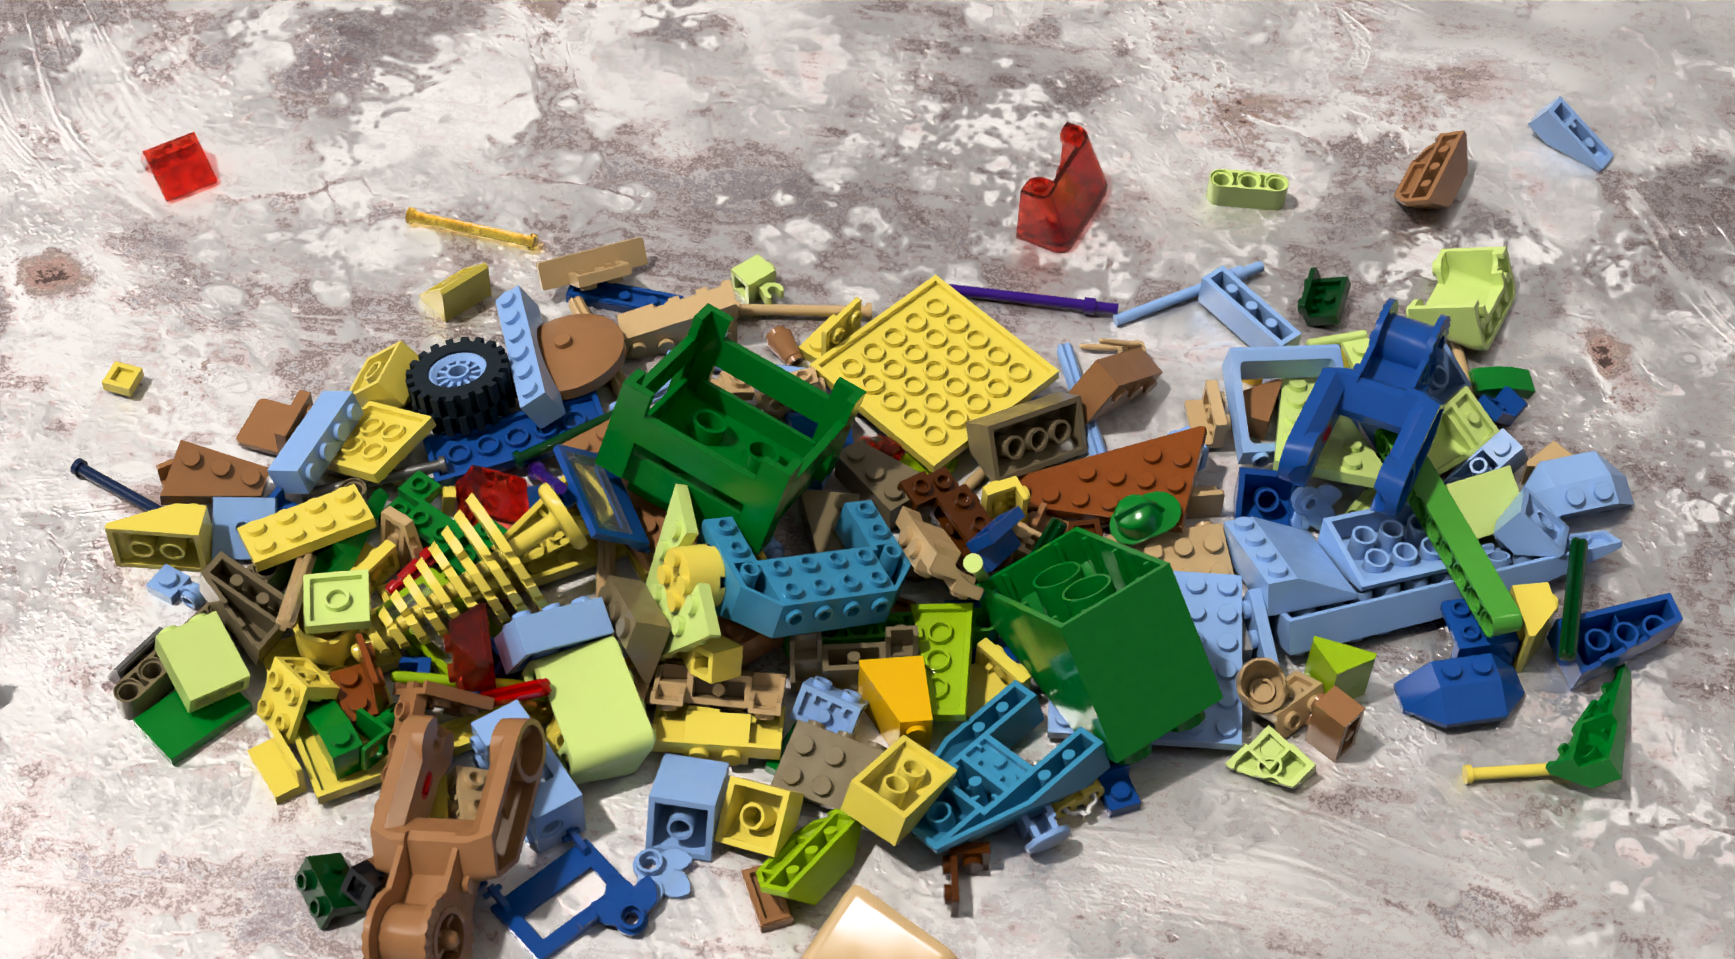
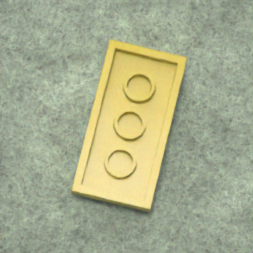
M355 484L323 496L309 499L307 502L291 508L280 510L259 520H253L248 524L237 527V531L257 572H260L377 526L375 518Z

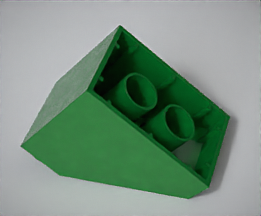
M1075 527L976 585L984 589L979 602L987 620L1021 664L1028 670L1029 674L1075 732L1081 726L1103 741L1108 759L1115 763L1128 765L1143 760L1152 752L1153 746L1151 743L1169 731L1184 732L1195 728L1204 721L1206 717L1204 710L1224 698L1169 562L1080 527Z

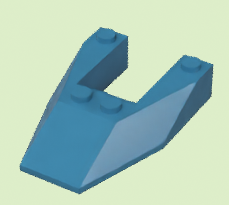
M1014 680L942 741L934 755L957 769V773L910 833L936 854L998 831L1020 820L1021 817L1029 816L1045 806L1052 805L1092 784L1110 768L1104 742L1080 726L1034 767L1011 751L1010 748L1039 725L1044 718L1037 695Z

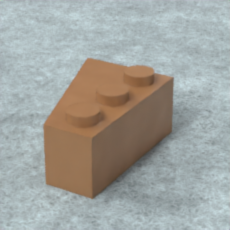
M1141 347L1097 359L1068 393L1081 395L1084 425H1087L1137 396L1151 392L1157 386L1158 382L1156 380L1163 371Z
M180 440L160 495L161 505L175 503L213 504V497L263 498L270 479L267 471L269 467Z

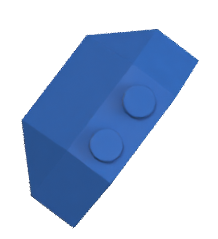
M1492 653L1430 661L1396 682L1393 686L1403 714L1409 716L1413 714L1423 721L1443 728L1506 720L1525 693L1514 666Z

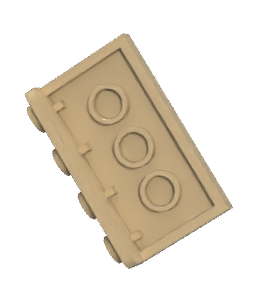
M1211 521L1197 523L1194 527L1184 528L1183 533L1167 531L1142 543L1125 545L1169 562L1173 571L1234 575L1222 523L1212 524ZM1112 534L1106 536V538L1118 542Z

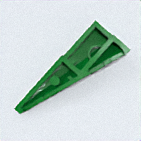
M381 487L372 493L371 498L366 503L375 518V522L389 498L388 494ZM372 529L320 548L314 554L317 556L312 574L351 570Z
M1625 663L1614 668L1616 676L1611 683L1606 682L1602 685L1601 691L1603 694L1598 701L1592 700L1572 727L1573 737L1569 743L1560 744L1557 749L1560 754L1557 760L1546 764L1545 768L1549 774L1591 789L1622 779L1631 672Z

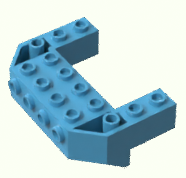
M872 500L844 503L835 528V532L845 547L844 550L757 561L732 516L703 520L696 544L707 543L709 544L708 546H715L724 563L726 577L720 578V588L726 587L722 603L715 607L717 616L744 625L770 638L885 622L901 593L911 563Z

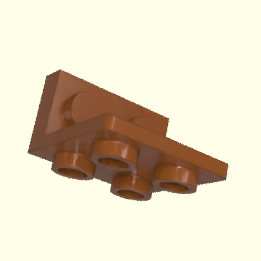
M362 633L355 634L361 663L329 673L331 680L340 687L337 699L340 708L349 718L354 729L356 728V711L359 708H363L372 716L377 717L385 711L384 706L389 704L384 687L386 686L381 668H377L375 662L377 659L371 642L365 644Z

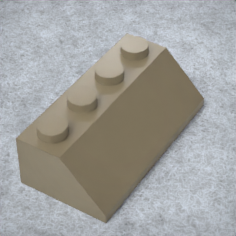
M1055 392L966 422L970 452L991 482L1013 476L1020 477L1088 453L1081 395Z

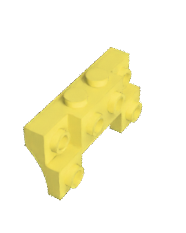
M684 703L683 707L677 706L676 711H665L658 709V704H656L652 726L656 731L657 739L651 750L653 752L683 753V756L728 762L729 766L748 765L749 758L781 760L786 706L782 707L781 716H774V720L756 719L755 714H753L751 722V714L687 710L690 703Z

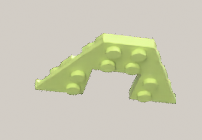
M676 484L645 584L672 627L659 662H664L666 658L676 657L678 652H688L695 649L697 645H704L708 639H719L721 637L710 584L697 583L692 593L686 597L679 612H671L667 606V595L664 585H661L657 578V568L663 565L667 550L672 547L692 545L699 534L688 485Z

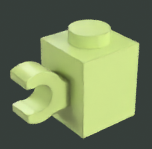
M759 254L731 269L733 290L747 304H751L762 298L765 304H772L771 294H776L780 299L784 298V288L776 283L775 267L769 261L766 262Z

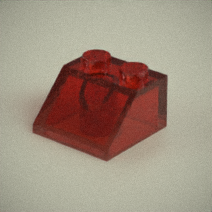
M479 603L449 621L450 634L443 635L446 654L452 653L453 663L447 664L449 683H456L458 689L469 692L497 688L486 603Z

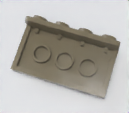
M809 719L807 723L798 720L771 785L805 794L803 800L826 809H841L850 782L878 758L886 748L872 741H869L868 744L858 742L854 735L839 730L837 734L825 730L826 726L815 720Z

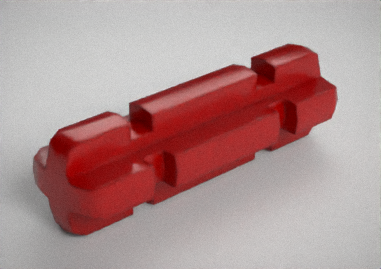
M425 547L418 554V559L414 558L396 575L398 577L396 580L392 579L385 586L390 596L396 589L400 592L406 587L403 580L408 574L414 580L422 575L416 567V563L421 557L427 566L432 567L436 563V560L428 550L429 547Z

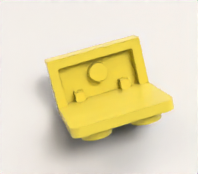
M986 637L977 644L975 663L971 665L967 719L1014 680L1030 690L1031 675L1023 665L1014 662L1007 656L1001 646L993 644Z

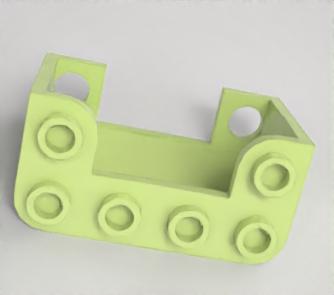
M607 636L530 661L524 668L522 675L525 682L534 680V676H536V679L547 678L551 682L550 688L552 692L547 697L565 741L556 753V756L575 784L630 775L637 771L656 743L657 735L654 727L650 725L645 712V703L639 697L635 687L633 673L628 669L623 657L622 645L616 638ZM566 757L569 762V770L566 765Z

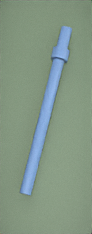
M1257 261L1244 267L1241 265L1233 267L1229 271L1244 282L1247 277L1263 272L1264 264L1262 261ZM1201 283L1113 315V322L1116 326L1199 296Z

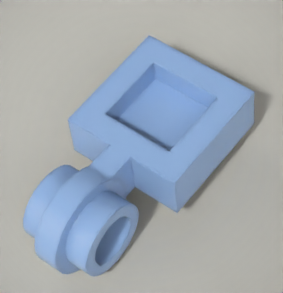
M165 564L146 584L148 593L171 605H174L180 598L187 607L195 609L196 606L201 607L206 601L199 591V584L192 583L191 576L168 564Z

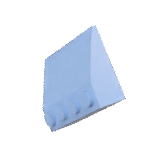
M1407 501L1397 519L1370 509L1323 519L1317 541L1341 574L1360 591L1448 572Z
M1253 516L1238 517L1235 520L1224 522V533L1232 566L1239 575H1242V580L1248 589L1261 588L1268 616L1357 599V593L1309 531Z

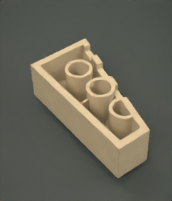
M731 279L721 281V286L708 290L707 286L696 289V294L680 299L679 295L668 298V301L657 307L654 304H649L618 314L617 325L620 327L627 345L625 359L667 354L668 350H672L688 335L694 316L707 303L734 317L727 338L737 343V302Z

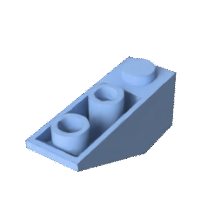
M1502 428L1443 482L1446 485L1509 465L1514 474L1528 461V457L1524 447Z

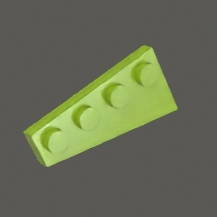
M973 603L910 604L914 623L918 625V643L920 653L924 657L934 721H967L974 605Z

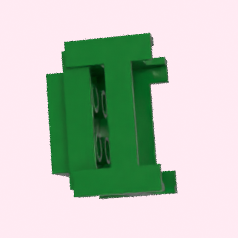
M707 303L694 316L688 335L647 374L638 368L623 382L595 464L629 481L627 489L665 511L668 510L675 485H687L697 529H701L702 522L705 519L732 516L753 554L758 556L771 541L780 518L815 479L822 483L834 469L867 391L839 377L835 382L831 395L727 338L734 317ZM715 367L720 368L818 423L813 438L811 439L710 382ZM671 379L666 394L650 408L655 393Z

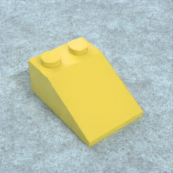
M175 503L112 521L105 525V532L116 566L161 569L165 564H168L179 571L202 572L212 561V524L207 505Z
M903 734L850 782L840 810L893 846H896L917 825L956 775L957 769Z

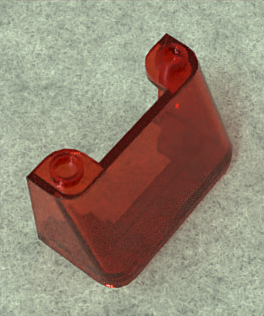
M1066 122L1060 133V141L1062 143L1061 161L1054 180L1034 177L1029 179L1021 190L1016 231L1017 239L1059 254L1066 253L1072 249L1106 196L1108 186L1087 131L1070 122Z

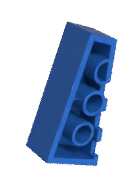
M1671 593L1581 613L1576 659L1573 662L1562 661L1558 657L1562 618L1556 619L1546 638L1572 691L1671 638L1683 621V617Z

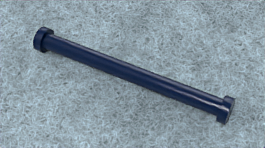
M82 458L76 459L71 465V474L76 477L83 476L146 512L162 507L88 466L87 461Z

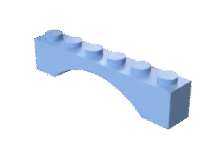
M518 285L512 290L504 292L495 302L520 408L542 429L566 413L561 394L549 374L538 345L537 328L543 324L539 306Z

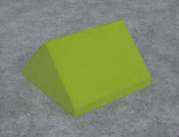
M1314 636L1304 674L1322 682L1325 694L1335 685L1355 699L1365 694L1377 653Z

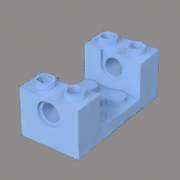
M518 699L471 722L473 736L469 738V741L475 752L472 759L476 768L489 770L491 736L496 724L501 719L530 718ZM547 742L544 768L524 840L528 846L533 844L539 854L562 843V837L567 834L566 830L570 827L574 829L579 827L581 832L586 830L583 795Z

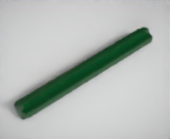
M1574 537L1571 540L1558 653L1560 660H1567L1568 662H1573L1576 659L1588 551V541L1585 538Z

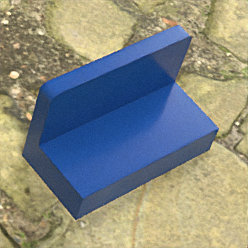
M1019 506L997 516L966 543L971 553L978 554L982 558L983 567L987 574L992 572L1021 546L1020 541L1011 529L1025 517Z

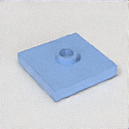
M213 497L212 559L220 551L232 559H251L239 537L237 527L277 513V498Z

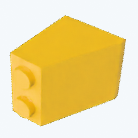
M923 655L859 660L857 692L862 695L861 699L868 702L867 708L864 711L889 747L904 734L930 751L933 717Z

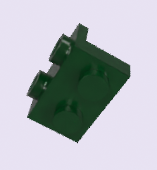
M1317 267L1310 269L1308 278L1304 280L1302 298L1298 300L1299 314L1303 315L1307 326L1340 324L1351 287L1348 276L1321 278Z
M342 853L306 856L295 876L296 887L301 892L309 908L310 915L314 917L319 929H327L333 917L364 912L363 909L340 891L350 869Z

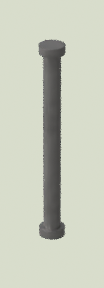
M443 455L438 456V460L393 469L379 484L367 480L363 481L367 487L409 479L418 470L426 475L435 472L446 474L448 473L445 456ZM345 480L315 486L310 494H301L303 503L309 499L331 493Z

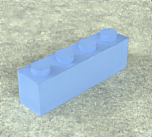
M1222 265L1202 277L1198 301L1250 347L1296 346L1300 344L1302 333L1225 266Z
M322 391L267 471L274 485L283 488L284 493L310 494L364 414L353 391Z

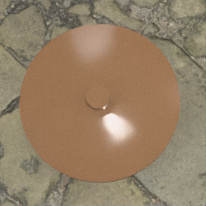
M596 314L567 315L546 322L537 328V340L541 355L554 384L561 394L562 400L583 396L603 386L616 375L625 361L627 345L624 335L614 321Z

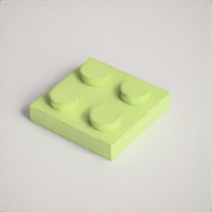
M368 569L303 575L305 634L371 628L370 575Z

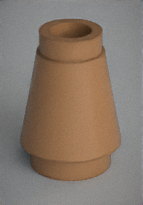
M780 325L768 332L765 337L767 347L787 366L798 367L804 361L790 329Z

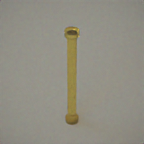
M412 207L407 209L405 216L406 224L420 223L527 246L528 250L532 251L536 250L538 244L537 234L531 233L529 236L417 212L416 208Z

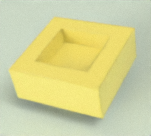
M115 361L102 381L104 390L131 397L144 377L143 369Z

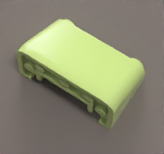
M1507 246L1441 249L1437 259L1432 263V273L1434 277H1437L1438 281L1426 305H1424L1421 299H1414L1407 307L1406 317L1435 325L1441 314L1450 316L1451 321L1447 340L1472 350H1488L1515 299L1516 287Z

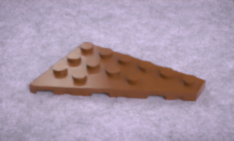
M1198 426L1017 477L1021 485H1025L1030 493L1031 502L1028 503L1027 513L1037 512L1041 502L1047 504L1046 514L1051 516L1080 520L1099 518L1102 523H1110L1117 504L1124 497L1132 494L1144 495L1160 491L1169 493L1180 503L1182 512L1180 520L1169 531L1183 533L1207 436L1206 427Z

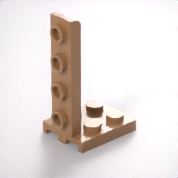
M409 681L407 684L395 682L392 695L400 698L394 709L395 722L393 732L389 736L387 743L389 751L386 766L381 772L382 786L402 722L408 716L424 715L425 709L434 710V707L442 708L443 714L462 717V714L479 716L481 711L493 710L495 698L431 681H424L423 684L415 681ZM378 800L376 801L375 806H374V813H375V810H376V806H377Z

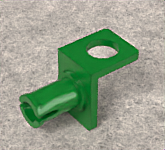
M396 703L391 704L389 708L377 717L372 716L363 708H359L356 711V730L370 741L361 750V768L365 771L388 755L387 743L394 727ZM376 746H378L379 749L377 753L370 758L371 752Z

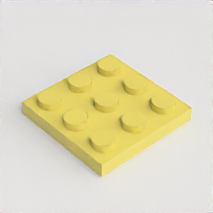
M368 401L361 408L364 413L327 469L379 484L436 427L432 416Z

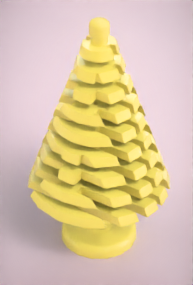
M547 482L538 488V494L549 511L548 515L508 542L478 499L471 493L466 499V503L496 550L492 553L489 551L478 533L459 509L453 518L481 561L474 564L450 528L446 526L441 534L465 569V572L458 576L434 541L428 550L450 582L441 586L421 557L416 563V567L433 593L425 597L414 579L408 574L403 583L417 602V605L410 609L396 589L390 598L401 615L393 619L383 606L378 616L385 627L378 631L371 622V628L365 629L369 636L364 639L365 644L371 642L374 652L378 650L382 656L392 653L386 643L393 638L401 649L411 648V644L403 634L409 628H411L422 645L431 643V639L419 623L426 617L442 639L452 637L436 613L442 607L445 608L462 634L472 631L452 602L459 596L481 628L492 626L468 591L475 585L501 623L511 620L485 580L492 575L517 612L528 610L503 572L502 568L505 566L509 567L541 612V609L547 606L548 603L519 560V557L558 531H562L569 542L578 550L588 546V542L568 510ZM357 643L351 646V653L357 661L361 662Z

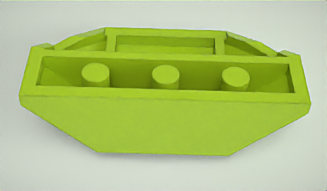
M835 808L827 813V817L814 820L793 832L778 856H770L755 871L761 892L816 905L853 866L862 824L842 810Z

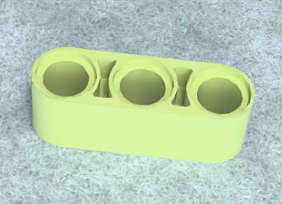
M1216 169L1210 173L1206 199L1211 204L1217 206L1279 210L1284 207L1289 181L1285 176L1276 173Z

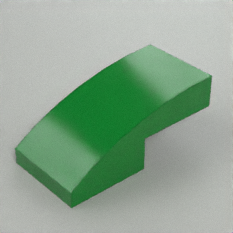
M1495 366L1474 368L1468 372L1474 395L1482 396L1485 394L1496 398L1505 386L1511 387L1520 397L1527 399L1535 393L1530 372L1526 369Z

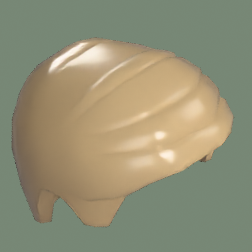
M1258 657L1249 660L1240 668L1236 676L1238 697L1247 708L1255 712L1271 713L1281 707L1288 695L1286 677L1281 667L1270 658Z

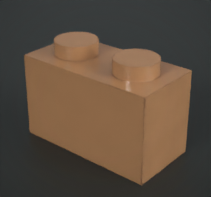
M1334 685L1326 694L1321 692L1311 704L1313 711L1306 722L1308 729L1304 740L1335 763L1355 744L1365 708Z

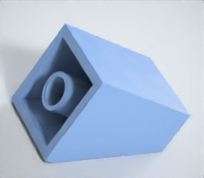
M664 754L649 794L645 849H655L660 853L671 848L680 849L689 854L693 859L711 862L716 842L714 839L727 791L728 762Z

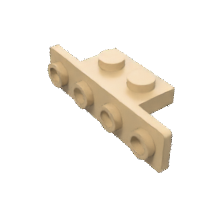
M636 237L537 262L536 267L540 287L544 291L569 284L585 291L597 288V283L607 281V284L622 282L624 276L632 275L631 268L646 265L648 261L644 240L642 237Z

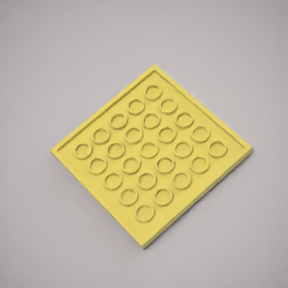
M937 275L931 277L810 364V367H815L817 377H823L825 385L833 390L836 380L842 377L867 391L858 412L931 472L940 469L969 447L966 422L1028 402L1059 378V370Z

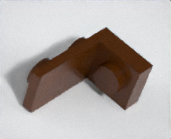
M967 842L949 849L948 855H942V874L949 875V884H944L943 889L944 905H950L951 916H958V871L976 873L981 870H988L990 842Z

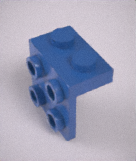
M1464 598L1446 600L1441 603L1440 610L1454 642L1450 659L1492 653L1508 664L1513 665L1520 643L1516 632L1489 638L1482 631Z

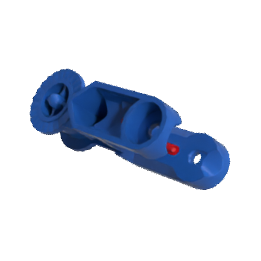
M1389 298L1386 300V304L1383 305V310L1379 313L1376 327L1369 336V346L1360 364L1356 363L1353 368L1325 367L1322 369L1287 438L1280 458L1277 478L1305 488L1313 475L1319 456L1340 415L1398 433L1399 435L1390 453L1386 456L1374 485L1377 493L1370 508L1372 511L1397 519L1433 445L1445 409V403L1428 393V389L1437 372V366L1444 360V345L1447 342L1451 319L1450 316L1441 314L1435 325L1398 315V300Z

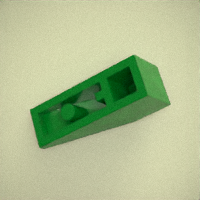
M322 699L320 702L308 700L303 717L337 780L361 770V750L364 745L346 714L334 699Z

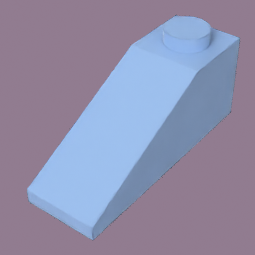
M1561 96L1542 108L1528 124L1545 144L1598 172L1614 156L1613 152Z

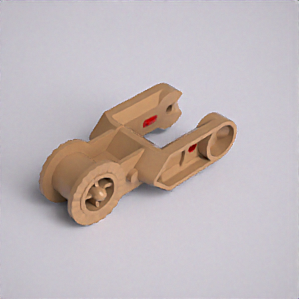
M411 715L402 722L370 827L375 869L388 874L389 878L386 888L377 893L376 897L371 901V906L366 911V919L363 922L364 930L361 935L363 959H470L473 953L472 945L475 940L472 911L480 882L501 877L520 859L546 757V738L539 721L534 718H503L496 724L489 748L490 766L475 820L429 818L440 778L448 771L452 761L454 750L453 733L437 724V716Z

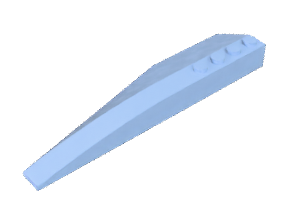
M1606 530L1568 534L1565 554L1561 557L1515 555L1509 549L1503 547L1494 548L1493 543L1481 544L1510 592L1512 585L1543 583L1567 574L1571 540L1574 537L1585 538L1588 541L1586 565L1621 548L1622 541ZM1449 572L1360 591L1348 581L1357 593V599L1268 616L1275 642L1289 655L1298 656L1310 651L1314 636L1338 643L1356 642L1364 637L1376 634L1385 635L1392 630L1444 618L1440 610L1441 603L1446 600L1462 599L1463 596Z

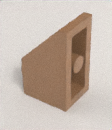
M1275 379L1243 391L1249 437L1265 440L1279 399L1283 380Z

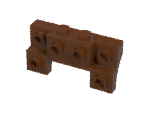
M946 466L929 474L923 471L900 481L897 489L905 492L913 504L912 510L917 511L931 506L928 513L937 526L945 530L961 552L956 563L957 568L967 575L974 577L972 573L966 571L963 565L965 557L971 554L966 543L994 520L984 510L978 496L972 493L967 484L959 486ZM1011 557L1006 558L992 572L988 573L989 577L1013 564Z

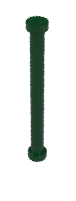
M613 410L524 451L519 452L516 450L512 452V458L517 468L525 467L526 462L553 451L557 444L561 445L609 420Z

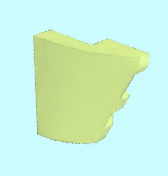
M1270 725L1249 745L1244 744L1225 763L1229 770L1291 789L1297 788L1316 773V764L1293 743L1289 744Z

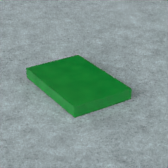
M175 690L134 718L133 722L147 740L174 766L253 711V707L238 692L188 713Z

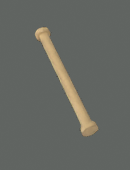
M736 301L737 318H740V315L830 317L832 314L837 316L847 306L740 304V301ZM866 303V306H861L862 317H866V320H872V303Z

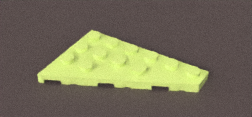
M1318 377L1281 378L1283 382L1279 399L1273 470L1278 471L1287 438ZM1340 415L1319 456L1312 477L1374 488L1383 463L1351 418Z

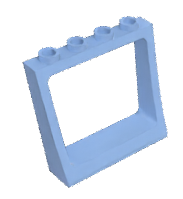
M1339 344L1229 348L1222 365V373L1238 464L1253 463V466L1256 468L1265 467L1269 463L1274 462L1275 443H1253L1249 438L1242 380L1319 377L1322 369L1325 367H1344ZM1351 418V420L1353 421V423L1356 425V427H1357L1358 430L1360 431L1359 425H1358V421Z

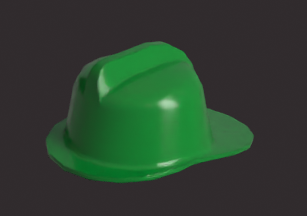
M1160 491L1144 495L1132 494L1126 496L1119 501L1111 516L1109 524L1111 534L1116 541L1124 545H1135L1166 533L1174 528L1180 520L1182 513L1180 503L1174 496Z

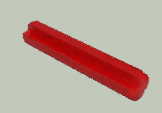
M543 678L482 691L480 695L495 698L493 707L507 705L517 699L521 702L549 696L552 689L550 688V680Z

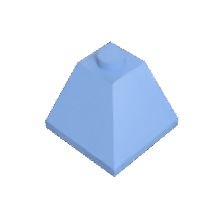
M1524 487L1496 521L1493 534L1501 547L1511 550L1515 555L1561 557L1565 554L1569 526L1532 491Z

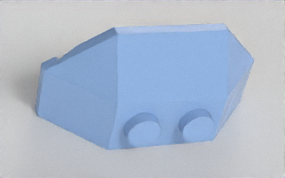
M1596 451L1541 461L1536 465L1523 488L1527 487L1562 521L1634 505L1626 476Z

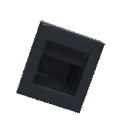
M371 857L350 867L340 891L365 911L371 906V901L376 897L377 893L386 888L389 875L376 870L374 858Z

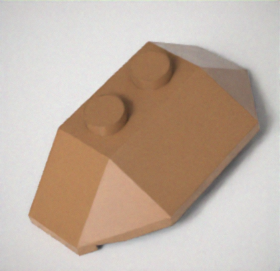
M1465 130L1439 134L1434 139L1435 142L1426 147L1410 163L1393 196L1395 201L1407 207L1423 210L1451 207L1468 173L1467 134Z

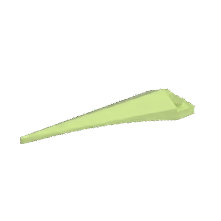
M1468 386L1460 388L1444 402L1445 409L1433 445L1427 455L1439 475L1471 457L1499 432L1497 426ZM1366 487L1344 514L1370 509L1377 490Z

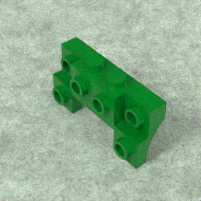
M418 470L397 488L399 496L388 506L406 514L414 521L423 549L430 547L435 541L457 575L459 576L465 572V569L441 534L443 529L448 526L473 563L477 564L481 561L456 521L431 505L433 500L442 493L441 484ZM381 513L378 517L379 526L381 525ZM493 520L504 535L508 530ZM478 522L473 528L492 553L493 550L490 547L493 543Z

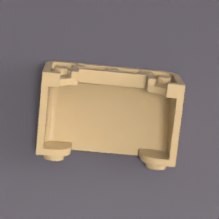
M852 885L843 895L800 959L958 958L948 947L871 892L859 885Z

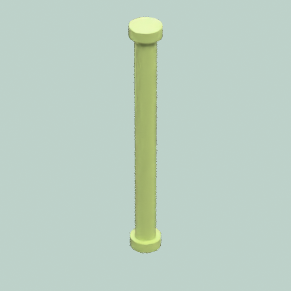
M971 553L965 557L963 561L964 568L974 575L978 583L989 578L983 567V560L978 554Z

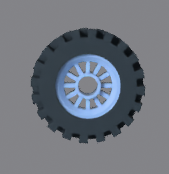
M461 337L460 342L454 343L453 339L445 340L446 345L440 347L438 344L430 346L431 352L429 353L422 351L418 354L419 361L412 360L409 364L411 370H406L405 374L414 412L433 417L436 427L432 430L434 434L440 435L442 431H445L446 436H455L456 432L461 431L462 436L471 435L470 430L477 428L478 432L486 430V424L490 423L493 426L500 422L499 416L507 417L510 414L509 407L514 408L516 404L517 392L507 353H505V349L501 345L497 347L495 341L489 340L485 344L484 338L476 337L474 341H470L469 337Z

